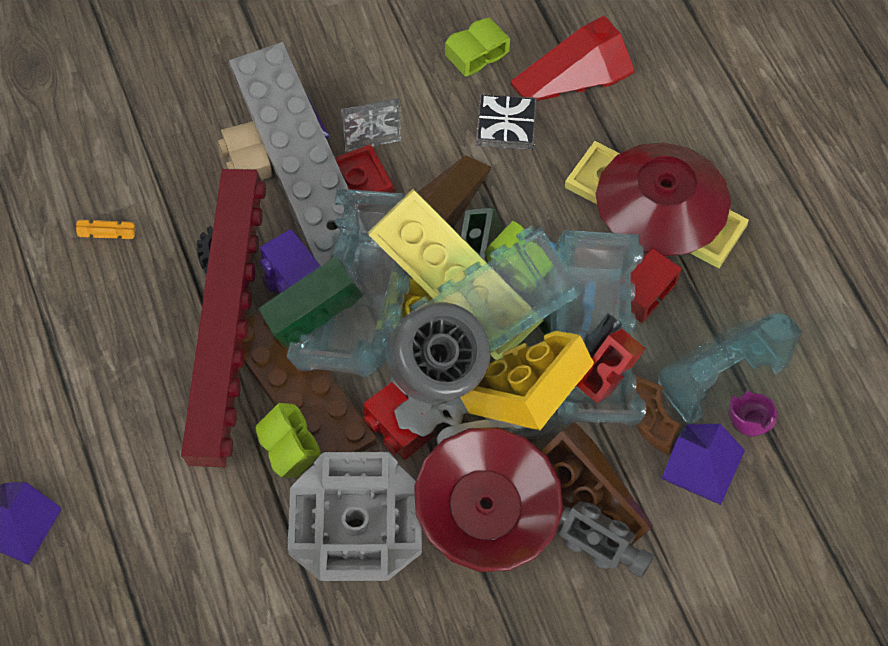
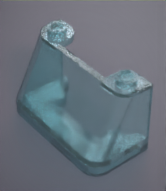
M773 313L740 322L667 364L659 375V385L664 387L663 393L686 423L690 425L701 419L703 411L700 407V402L705 399V390L716 383L720 372L745 358L753 369L758 368L760 365H768L773 367L772 370L777 374L789 366L802 330L793 319L783 313Z

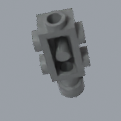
M582 501L578 502L572 509L567 507L563 511L559 522L562 528L558 535L565 539L564 544L569 549L577 552L581 550L586 551L593 556V563L603 569H609V567L615 569L620 563H623L630 568L629 572L639 578L643 577L653 561L654 555L644 549L640 551L631 546L636 534L631 532L625 523L619 520H611L603 515L597 506L591 503H583Z

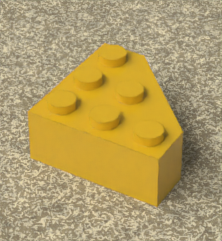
M554 331L544 335L545 341L530 347L524 343L502 352L503 358L489 363L486 374L481 382L472 391L460 397L469 414L541 430L594 364L581 336Z

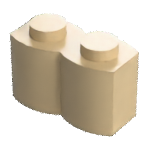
M253 121L221 130L223 139L218 140L222 157L228 156L229 162H226L227 169H257L261 180L272 177L271 164Z

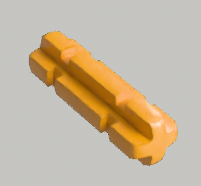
M80 219L76 224V232L79 237H90L91 234L93 238L118 239V236H122V239H133L136 232L134 222L122 221L121 224H118V221L94 220L93 223H90V220Z

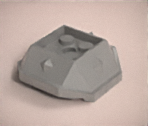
M323 452L316 459L314 465L290 487L288 554L320 581H388L422 554V527L416 517L414 485L416 481L398 464L389 452ZM354 519H359L364 522L359 527H351L348 525V523Z

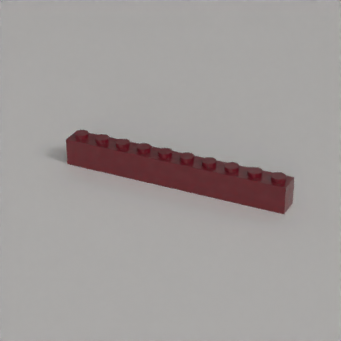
M221 169L181 457L188 466L226 468L227 457H231L233 452V440L230 438L231 427H235L237 421L234 401L235 397H239L241 390L238 370L239 367L242 368L244 365L245 355L241 347L243 338H247L248 321L245 320L246 310H250L252 305V294L249 291L250 282L255 280L256 269L253 263V256L259 251V237L256 233L257 226H261L263 220L260 202L266 196V183L261 180L257 169Z

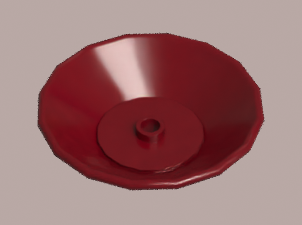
M665 142L637 145L616 155L601 172L595 193L599 216L614 237L636 251L648 253L653 248L663 256L690 254L710 244L726 226L731 206L726 180L710 160L690 148Z
M498 427L468 428L443 439L424 459L414 485L416 517L428 541L451 562L478 572L510 571L536 559L555 537L563 513L561 482L548 457L526 437ZM483 500L488 501L491 504V508L483 509L480 502Z

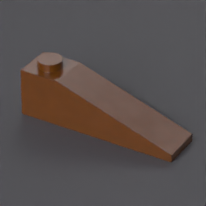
M465 155L417 193L454 228L489 174L491 166Z
M575 421L562 430L541 450L548 457L561 482L562 503L564 506L572 509L580 501L597 506L603 515L611 520H619L625 523L629 530L636 534L631 546L653 527L598 446Z

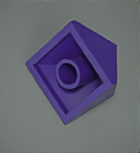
M721 424L686 425L676 441L661 479L721 505L745 449Z
M12 482L0 485V553L29 565L61 512V507L27 482Z

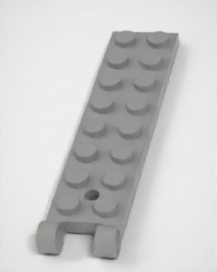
M281 42L229 60V67L312 256L322 266L335 256L340 257L358 250L367 271L382 266L380 254L375 244L372 243L284 43ZM335 222L338 228L333 231L329 230L327 224Z

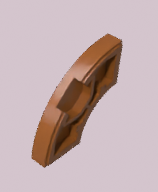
M635 375L629 395L632 419L641 435L652 446L668 455L681 424L674 421L663 407L662 392L664 387Z

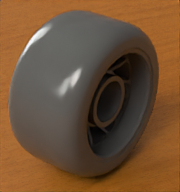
M448 302L425 304L410 312L396 325L387 346L388 367L396 384L413 399L429 404L448 403L472 391L483 379L490 361V344L482 324L465 308ZM430 348H434L440 353V363L432 357Z

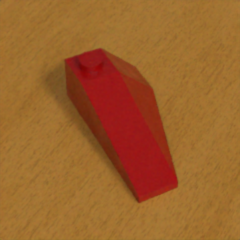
M604 15L578 29L512 79L510 85L521 98H535L536 102L559 97L560 93L576 90L579 93L586 91L587 87L601 85L602 88L612 86L634 74V67L621 33Z

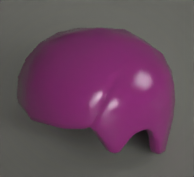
M747 390L738 398L735 395L731 397L728 416L734 429L743 435L755 437L765 434L776 425L778 411L773 400L764 394L751 393Z

